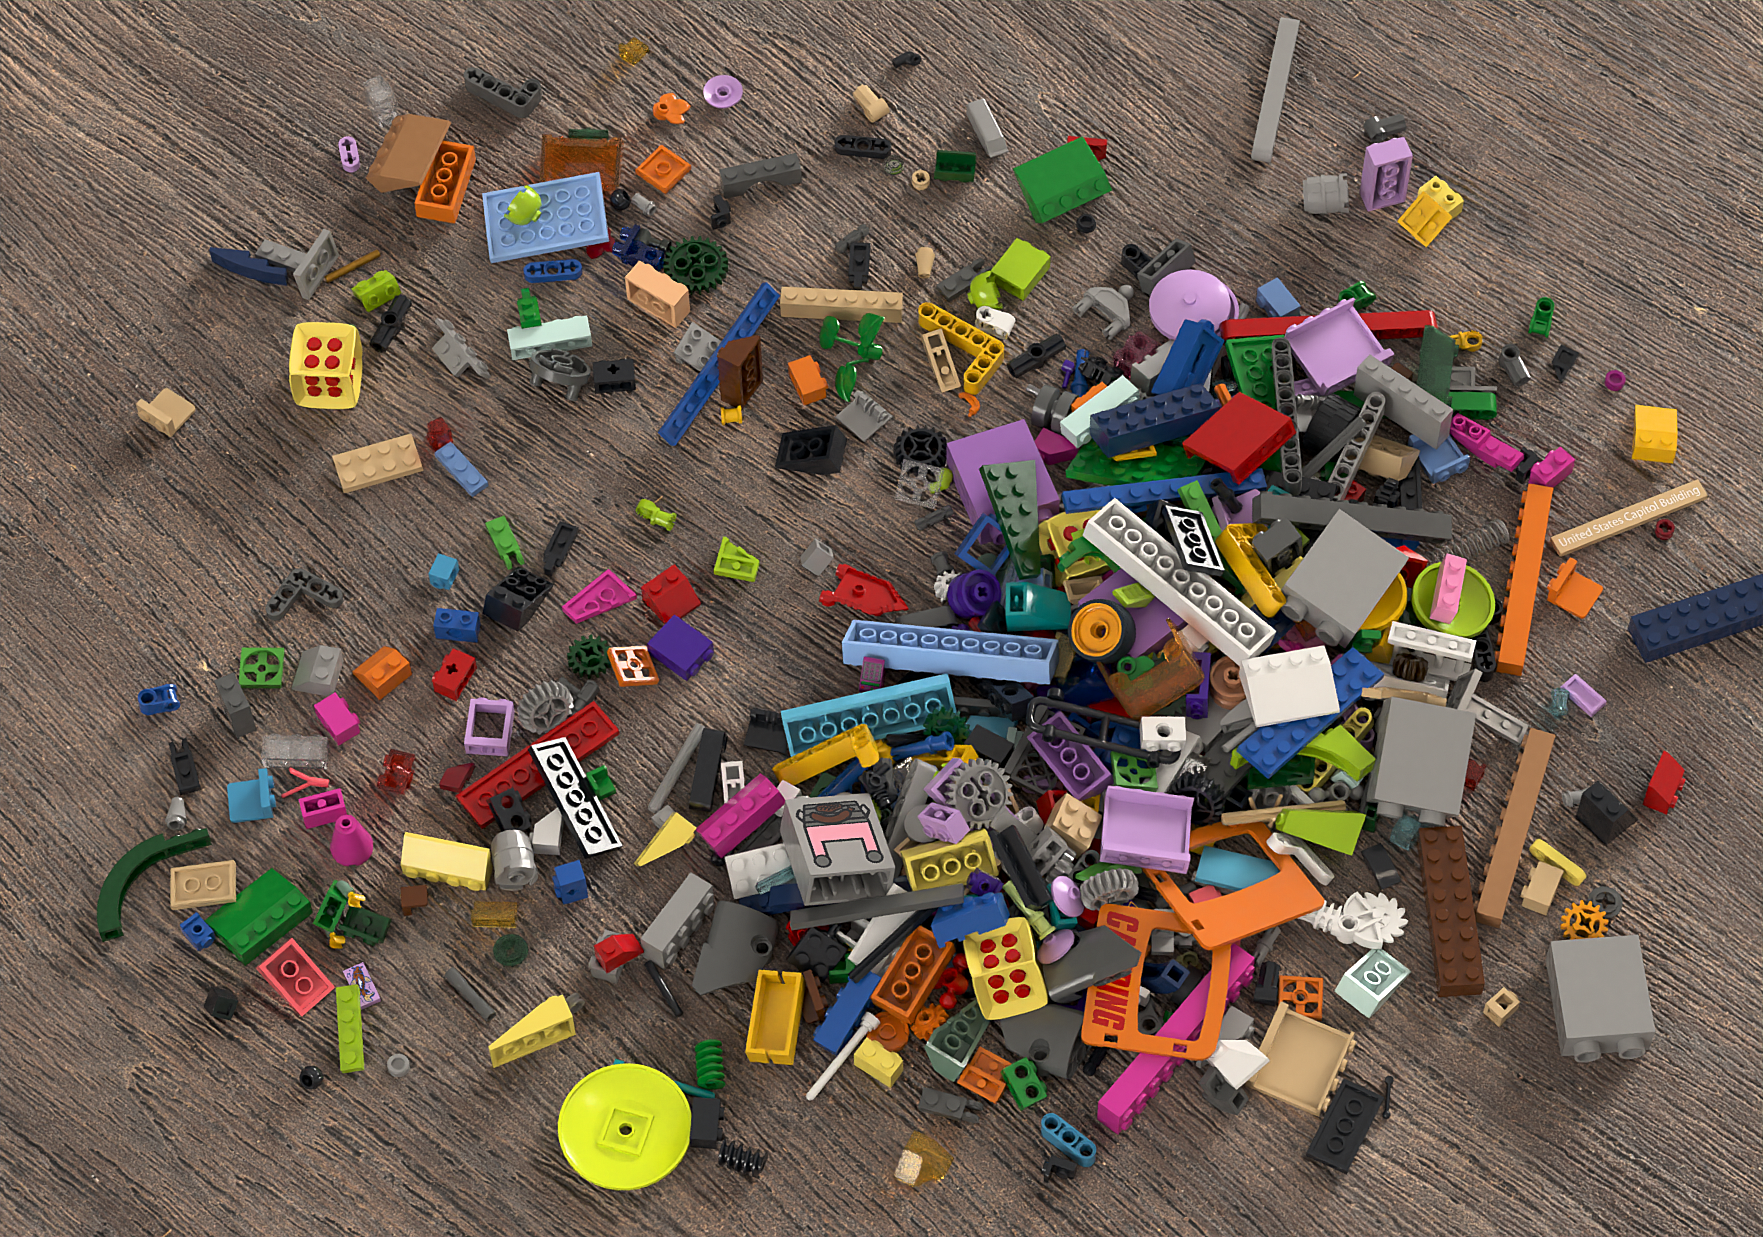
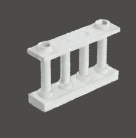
M1393 621L1387 642L1394 645L1392 658L1389 664H1383L1392 666L1396 654H1410L1407 649L1402 647L1415 649L1414 652H1411L1412 655L1423 657L1429 662L1427 675L1457 681L1458 676L1470 671L1471 664L1465 663V661L1471 663L1476 640Z

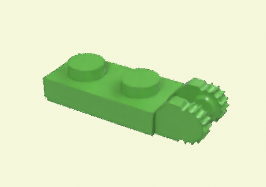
M505 516L486 522V529L507 569L513 568L512 562L509 559V556L512 555L516 556V560L520 565L525 564L518 543Z

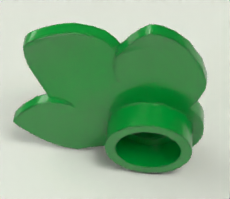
M1126 656L1119 660L1117 664V670L1120 674L1119 686L1126 695L1131 696L1136 687L1144 690L1153 688V678L1149 671L1155 666V663L1149 657L1140 656L1133 658ZM1127 664L1132 665V669L1130 671L1125 670V666Z

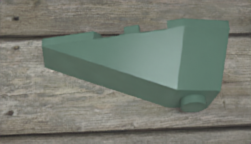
M977 998L954 1017L948 1019L942 1026L937 1027L924 1047L934 1070L952 1082L956 1080L964 1069L990 1020L985 1019Z

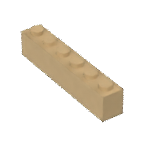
M782 287L780 300L781 317L824 319L827 316H833L837 320L861 321L866 313H872L885 317L883 322L902 323L903 293Z

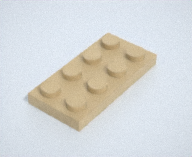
M412 434L332 456L343 493L423 471Z

